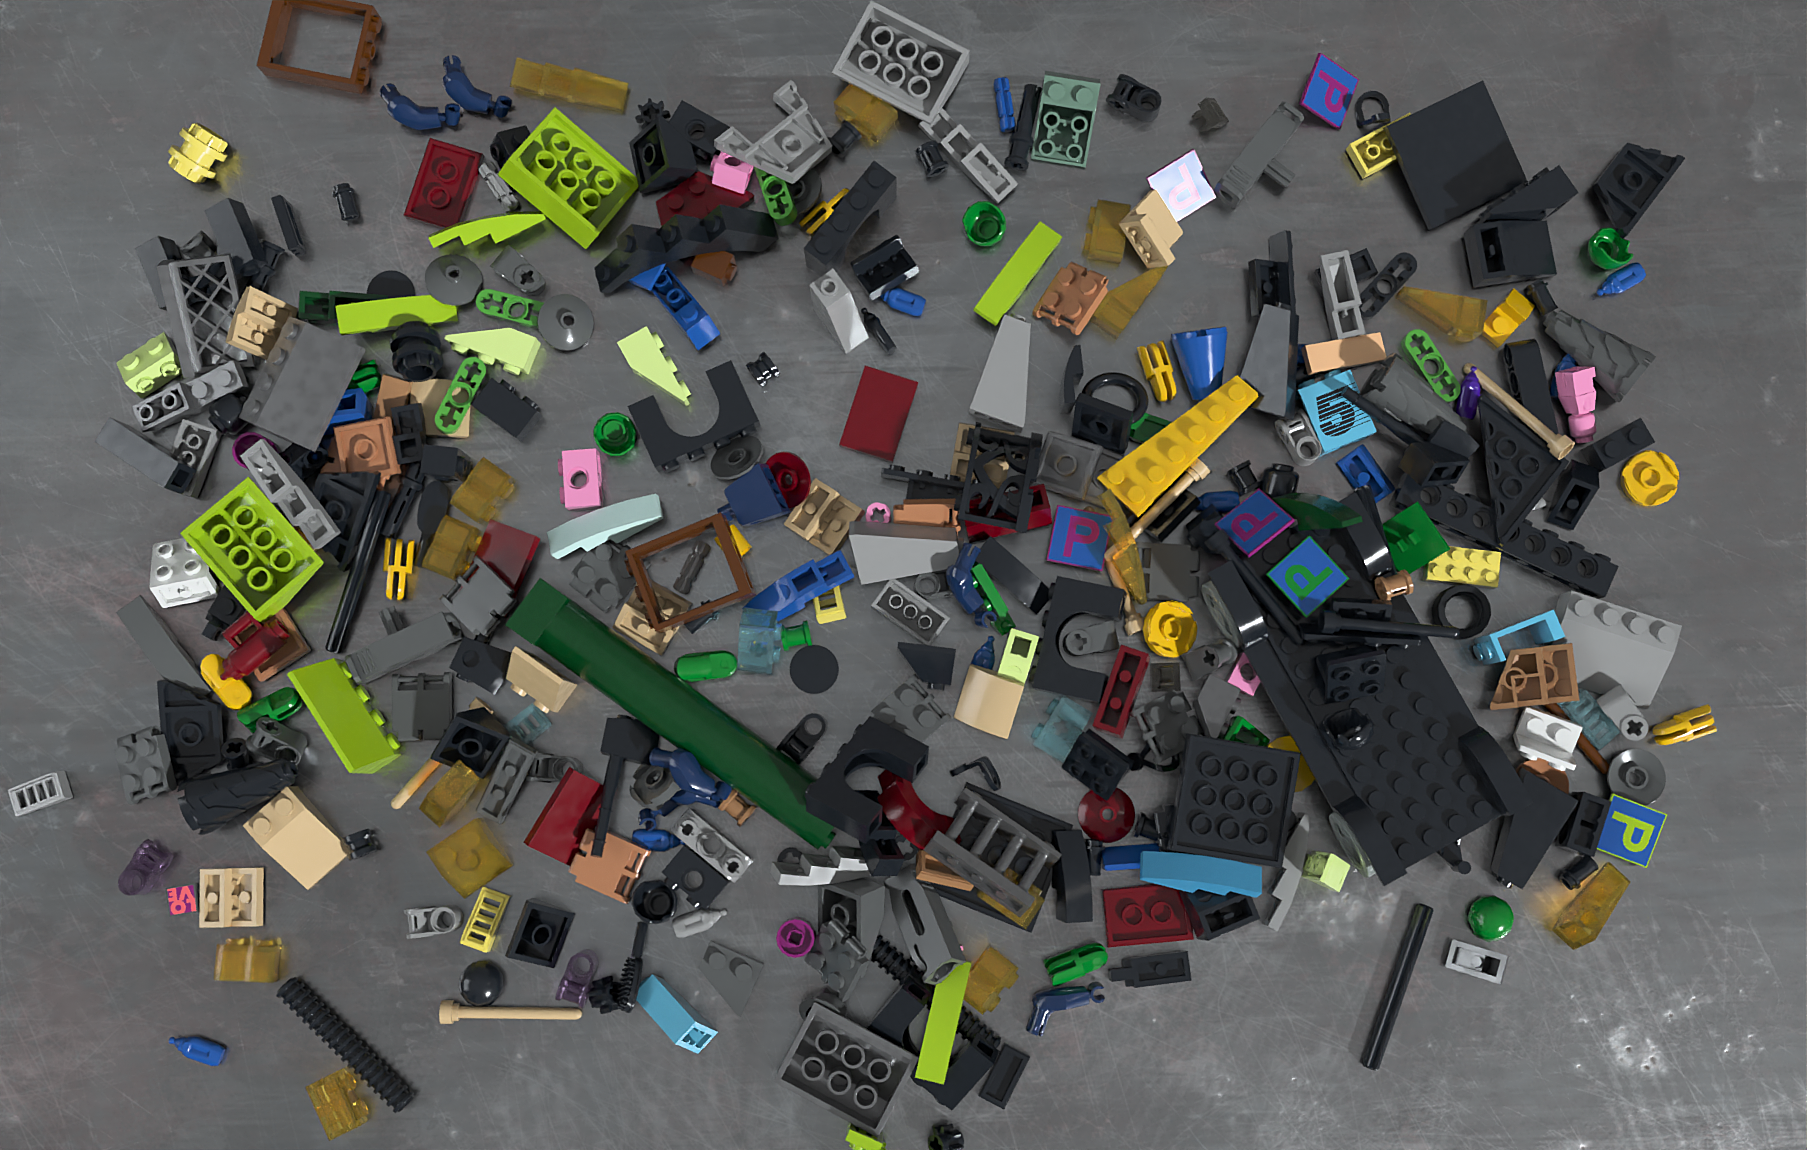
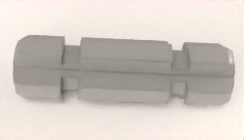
M492 161L484 162L479 168L480 174L484 179H488L486 183L497 200L502 201L500 204L504 211H514L519 205L518 200L514 194L510 195L511 189L497 175L496 171L498 169Z
M701 540L695 542L692 548L693 553L689 554L679 573L681 574L680 578L677 577L673 588L680 593H688L691 587V580L694 581L704 562L703 557H706L710 550V546Z

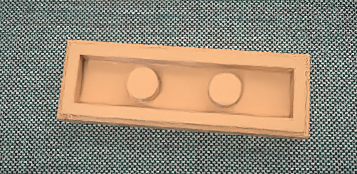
M1380 332L1305 345L1301 348L1308 375L1382 362L1386 358Z

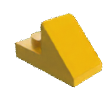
M1513 288L1478 327L1477 331L1498 348L1529 317L1535 305Z

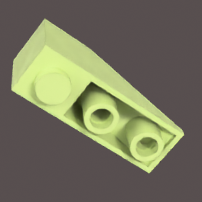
M646 326L617 342L635 374L683 405H690L686 397L691 395L683 380L677 382L673 372L677 371V368L670 356L664 358L660 348L664 347L656 331L651 334Z
M512 328L445 336V340L451 345V350L465 356L468 352L478 355L477 358L481 359L485 364L493 365L494 362L504 365L503 370L515 375H519L520 372L529 374L541 345L536 337Z
M1011 628L997 675L1025 683L1039 636Z
M1312 850L1311 854H1306L1301 877L1332 891L1340 892L1350 865L1332 853Z

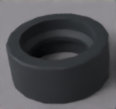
M1468 584L1455 585L1442 591L1435 599L1432 607L1433 621L1435 625L1452 626L1445 616L1447 602L1459 595L1469 597L1477 607V619L1472 626L1459 629V636L1453 639L1471 638L1480 634L1487 627L1491 617V606L1486 595L1478 588Z

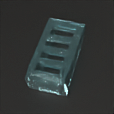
M1579 689V701L1565 702L1560 707L1573 722L1582 725L1583 729L1581 732L1596 750L1600 751L1620 731L1604 713L1592 695L1586 689ZM1584 703L1586 707L1577 713L1575 709ZM1591 711L1593 715L1584 722L1582 718ZM1598 719L1601 723L1591 731L1589 726ZM1606 727L1608 732L1598 740L1596 735Z
M532 703L503 727L508 732L513 729L521 741L529 745L548 729L552 723ZM531 714L540 726L535 728L527 716ZM522 722L531 733L526 735L518 726L519 723ZM504 746V748L502 749L501 753L499 754L500 757L502 756V754H503V752H504V750H505V748H506L505 746Z

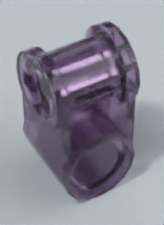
M146 839L135 851L132 860L118 879L120 891L128 896L149 893L161 874L171 864L174 855L170 852L164 853L153 845V841ZM135 875H138L141 880L140 887L137 890L132 887V879Z
M583 949L570 958L565 974L557 989L555 1000L560 1001L564 999L578 1004V1008L583 1009L589 998L588 992L592 988V982L599 964L598 956L595 952ZM579 957L588 959L590 963L589 971H582L578 968L577 959Z

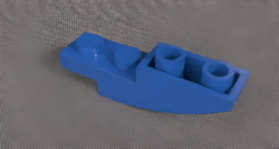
M841 550L816 563L812 559L789 572L760 592L742 609L753 631L757 633L805 608L804 603L854 578V574Z

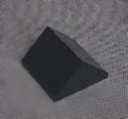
M485 707L458 712L431 754L430 759L484 779L509 740L510 733Z
M536 898L526 900L505 956L515 960L554 968L575 913Z

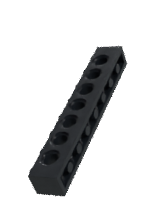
M1402 474L1389 505L1403 511L1418 501L1434 526L1488 551L1501 552V557L1584 595L1596 599L1606 597L1619 567L1611 563V558L1600 553H1594L1593 555L1585 551V547L1577 542L1568 541L1567 543L1559 539V535L1551 530L1543 529L1541 531L1532 527L1533 523L1527 519H1524L1506 544L1500 547L1497 545L1492 505L1489 507L1480 503L1481 499L1469 493L1463 495L1454 491L1455 487L1451 484L1420 486L1408 474ZM1422 490L1430 493V504L1425 503L1421 499ZM1448 502L1456 505V516L1451 515L1447 511ZM1474 514L1482 517L1483 525L1481 528L1474 524ZM1526 538L1533 540L1535 544L1533 552L1526 548ZM1552 550L1559 552L1561 556L1559 564L1553 561L1551 557ZM1579 562L1584 563L1586 566L1585 576L1578 571L1577 566Z

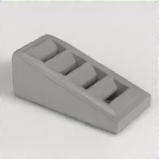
M55 771L8 789L16 817L73 798L65 771ZM49 782H52L56 794L54 796H52L51 790L48 784ZM40 785H42L46 799L42 800L39 790ZM29 789L33 790L36 799L34 804L32 803ZM23 792V796L27 805L24 808H22L18 796V793Z

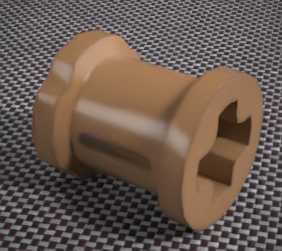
M1405 569L1390 577H1377L1374 582L1375 590L1380 600H1391V597L1401 594L1409 595L1414 590L1411 576Z
M733 789L728 798L718 808L721 811L725 810L737 821V825L741 827L757 807L754 804L750 806Z

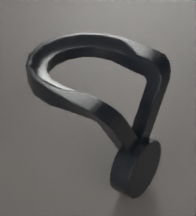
M1368 91L1358 98L1355 104L1357 126L1391 122L1389 103L1383 94L1378 91ZM1368 97H1376L1382 102L1384 113L1371 116V119L1365 120L1362 103Z
M1148 743L1141 753L1133 752L1127 755L1136 762L1131 771H1139L1143 766L1161 772L1177 769L1180 761L1179 753L1172 756L1170 765H1158L1145 760L1144 758L1151 750Z
M986 756L980 757L967 765L966 763L961 764L949 771L951 776L954 777L968 769L979 766L990 788L993 791L1001 789L998 773L990 759ZM986 767L988 768V770H989V772H990V774H991V776H992V779H991L990 775L988 774Z

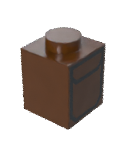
M720 251L696 255L691 268L694 274L724 287L727 280L731 281L733 279L737 265H735L733 254Z

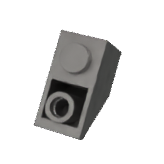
M1209 674L1205 679L1193 705L1204 736L1222 739L1229 727V724L1225 723L1229 713L1234 715L1242 699L1238 698L1241 689L1212 674Z

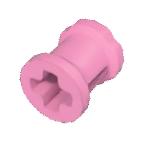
M875 502L867 508L866 522L880 523L878 520L872 521L874 511H877L879 514L885 513L881 523L891 522V512L886 504Z

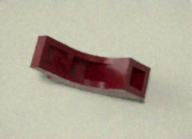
M886 769L878 776L883 791L877 797L879 804L883 806L882 810L889 821L909 842L924 850L937 831L946 834L954 821L953 817L939 814L926 806L916 794L911 782ZM960 834L955 840L957 844L962 841Z

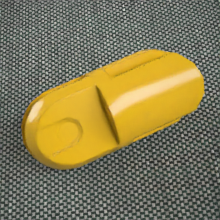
M844 188L828 203L825 201L820 202L799 222L800 226L803 227L821 210L824 211V214L807 229L806 232L809 236L827 220L834 211L832 207L850 190Z
M1164 340L1157 342V345L1151 343L1147 347L1144 345L1137 347L1146 379L1150 381L1156 399L1160 402H1166L1167 399L1169 401L1173 400L1177 393L1172 375L1174 370Z
M385 539L383 572L388 573L386 597L390 600L393 598L395 574H399L398 600L404 598L406 574H412L415 540L408 541L405 567L402 566L403 539H397L394 565H390L392 539Z
M218 654L207 655L202 660L200 666L201 675L228 708L239 711L248 706L252 701V693L247 684L242 679L235 680L232 677L221 680L220 675L224 672L222 663L225 658Z
M1709 704L1674 715L1673 719L1655 725L1652 729V734L1657 735L1654 738L1655 742L1659 745H1669L1679 741L1688 742L1716 732V726L1712 725L1715 722L1712 715H1708V713H1711V707Z

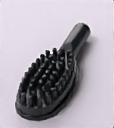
M441 481L430 482L422 493L419 502L417 525L422 533L414 563L416 567L425 568L433 534L440 529L446 515L448 488Z
M637 922L631 958L628 957L625 960L627 963H624V966L626 967L622 969L624 973H621L623 977L620 978V981L623 982L619 983V986L622 987L618 988V991L621 992L617 993L618 996H621L617 997V1000H619L616 1003L617 1008L626 1013H630L634 1008L641 981L643 965L641 957L648 924L644 922Z

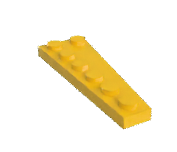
M1236 375L1097 477L1098 481L1133 514L1139 517L1258 398V393Z

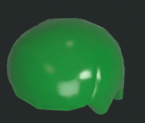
M978 201L968 207L962 219L967 237L979 246L994 245L1002 239L1006 230V219L1003 212L989 201Z
M1611 227L1597 230L1590 238L1588 251L1591 260L1603 269H1617L1627 264L1633 258V254L1628 253L1630 241L1619 237L1617 231Z
M619 412L606 413L597 420L593 430V438L600 451L610 456H621L634 447L636 428L628 416Z
M1494 895L1482 896L1472 903L1468 921L1477 938L1492 942L1501 940L1511 931L1514 915L1511 907L1505 900Z

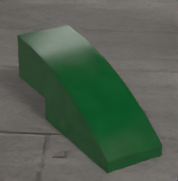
M299 291L298 319L309 324L338 325L335 306L388 299V295L329 291V293Z
M1289 493L1272 498L1294 520L1297 519L1299 531L1343 528L1363 522L1362 516L1351 508L1321 495Z

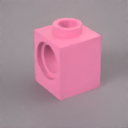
M721 151L719 156L714 155L711 162L710 171L714 172L712 184L744 194L752 178L754 166Z
M1242 652L1237 655L1224 681L1240 688L1241 694L1251 697L1259 686L1260 680L1254 669L1253 677L1250 680H1246L1241 676V667L1244 664L1251 666L1245 653Z

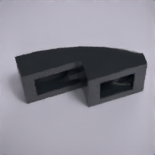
M422 403L391 408L396 436H392L398 465L421 461L424 444H427Z

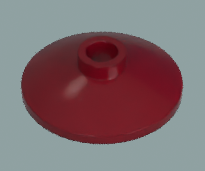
M779 452L772 455L765 464H768L788 507L793 508L800 505L807 498L811 486L810 473L805 462L791 452Z
M1116 787L1112 796L1107 801L1092 790L1088 791L1081 799L1078 807V821L1084 833L1091 839L1103 840V843L1116 842L1124 838L1133 827L1135 808L1132 800L1123 790ZM1105 809H1110L1113 813L1112 818L1109 820L1104 819L1102 816Z

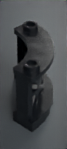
M976 422L975 429L969 428L966 445H970L971 450L963 493L956 494L954 511H959V520L1013 529L1022 533L1027 532L1034 497V489H1029L1030 481L1036 482L1043 434L1031 432V437L1029 438L983 429L980 422ZM977 450H978V451H980L982 454L979 455V456L976 458V453H977ZM1004 456L1007 464L1013 470L1024 475H1014L1007 478L998 489L988 477L983 466L995 458ZM1021 458L1023 459V461H1017L1015 459ZM974 472V475L978 483L970 486L972 474ZM1009 487H1016L1019 491L1017 494H1013L1009 489L1007 497L1004 495ZM977 496L981 499L978 509L985 507L989 499L993 502L988 515L969 512V503L973 497ZM999 508L1008 516L1016 519V521L994 517Z

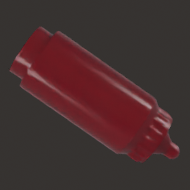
M248 611L222 632L225 639L235 649L223 661L224 672L220 675V679L226 680L232 677L235 680H240L244 676L251 674L287 643L286 639L291 636L289 631L277 619L263 624L254 619ZM253 622L258 629L239 644L234 637Z

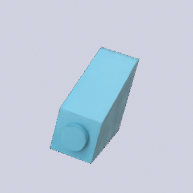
M652 974L640 983L637 1002L676 1045L698 1054L718 1033L664 979Z

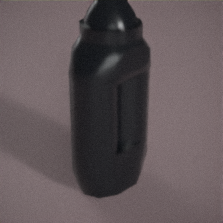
M862 308L861 313L864 314L866 328L874 335L887 355H890L897 349L896 345L881 325L880 319L875 314L868 312L867 308Z

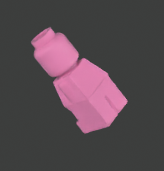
M1575 366L1555 372L1558 398L1566 413L1572 414L1568 417L1571 436L1575 437L1576 443L1593 441V435L1596 433L1594 414L1589 411L1595 410L1596 391L1592 377H1596L1595 367Z

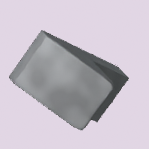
M1452 939L1445 967L1502 985L1510 956Z

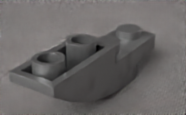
M232 360L186 384L177 383L132 406L142 432H149L206 412L219 398L229 393L236 394L249 386L239 361Z

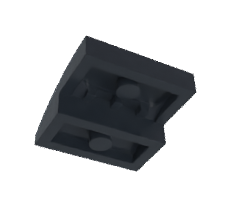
M1081 345L1074 346L1062 376L1059 393L1060 414L1071 413L1076 403L1074 385L1080 383L1084 373Z

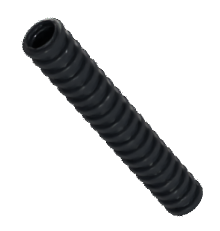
M882 935L877 936L871 961L879 963L878 967L880 969L882 967L886 969L885 973L887 975L889 973L893 975L892 979L894 981L896 979L900 981V986L908 976L932 994L926 1003V1008L930 1010L936 985L924 983L922 977L925 972L922 970L919 972L916 964L912 966L909 958L905 960L903 953L898 954L896 947L891 948L889 941L884 942ZM962 1006L956 1034L960 1033L963 1040L967 1039L970 1041L978 1032L997 1048L1001 1043V1037H995L993 1030L988 1031L986 1024L981 1025L980 1019H974L973 1013H967L966 1007Z
M297 977L290 978L277 991L276 997H282L284 999L283 1003L285 1005L289 1004V1009L291 1011L295 1010L297 1012L296 1016L298 1018L302 1017V1022L304 1024L308 1023V1028L310 1030L314 1029L316 1031L315 1035L317 1037L321 1036L323 1043H329V1049L334 1048L336 1050L334 1052L336 1056L339 1054L342 1056V1062H348L347 1067L349 1069L352 1067L355 1069V1075L360 1074V1079L362 1081L366 1080L368 1082L367 1086L369 1088L373 1087V1092L375 1094L379 1093L381 1095L380 1099L382 1101L385 1099L387 1101L386 1105L394 1108V1113H399L414 1098V1093L412 1091L409 1093L407 1091L408 1087L406 1085L402 1086L400 1084L401 1080L399 1078L396 1080L394 1078L395 1074L393 1072L389 1073L387 1071L388 1067H383L381 1065L382 1061L380 1059L376 1060V1055L368 1052V1047L363 1048L361 1046L363 1042L361 1040L357 1042L355 1040L356 1035H350V1029H344L342 1027L343 1023L341 1021L337 1022V1017L335 1015L331 1016L329 1014L330 1010L324 1009V1004L322 1002L318 1003V998L316 996L312 997L310 995L311 991L309 989L305 990L303 983H297Z

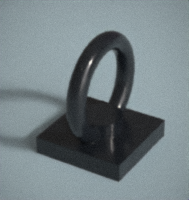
M1109 372L1093 377L1086 383L1082 393H1079L1076 399L1071 436L1124 455L1128 447L1131 425L1139 421L1148 408L1149 400L1144 386L1135 378L1123 373ZM1111 383L1121 384L1130 388L1135 393L1137 405L1133 411L1094 398L1092 395L1102 385Z

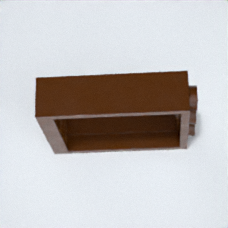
M272 0L256 66L265 76L362 94L363 87L367 86L369 82L368 66L370 59L372 60L375 56L376 46L374 41L376 33H379L381 30L382 19L373 5L347 0ZM293 7L364 21L350 78L279 65Z
M721 512L625 551L628 558L624 560L627 566L626 569L629 575H634L638 585L634 587L636 595L641 603H645L648 611L645 613V619L650 629L654 628L655 632H666L756 595L728 520ZM715 529L738 591L665 620L642 559Z

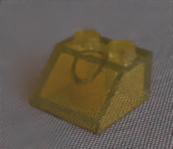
M482 818L473 819L426 851L442 877L464 899L514 866Z

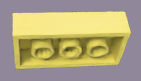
M1411 113L1354 141L1346 148L1362 179L1398 161L1383 128L1411 115Z
M1449 546L1450 550L1424 565L1423 581L1454 585L1468 584L1473 587L1494 589L1498 587L1501 552Z

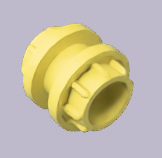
M197 122L191 124L189 129L183 127L179 133L185 139L182 146L171 145L168 150L172 155L168 161L170 167L198 184L203 183L206 178L213 179L217 172L211 168V165L215 159L224 162L228 156L224 152L227 147L226 140Z

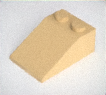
M517 646L512 650L506 679L513 683L510 688L523 697L529 694L536 699L533 704L543 712L548 713L551 710L558 713L577 684L534 653Z
M298 786L286 787L243 825L260 847L307 890L321 880L349 853L348 847L343 845L342 837Z

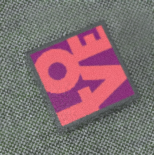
M198 883L166 888L169 917L199 912L200 896Z

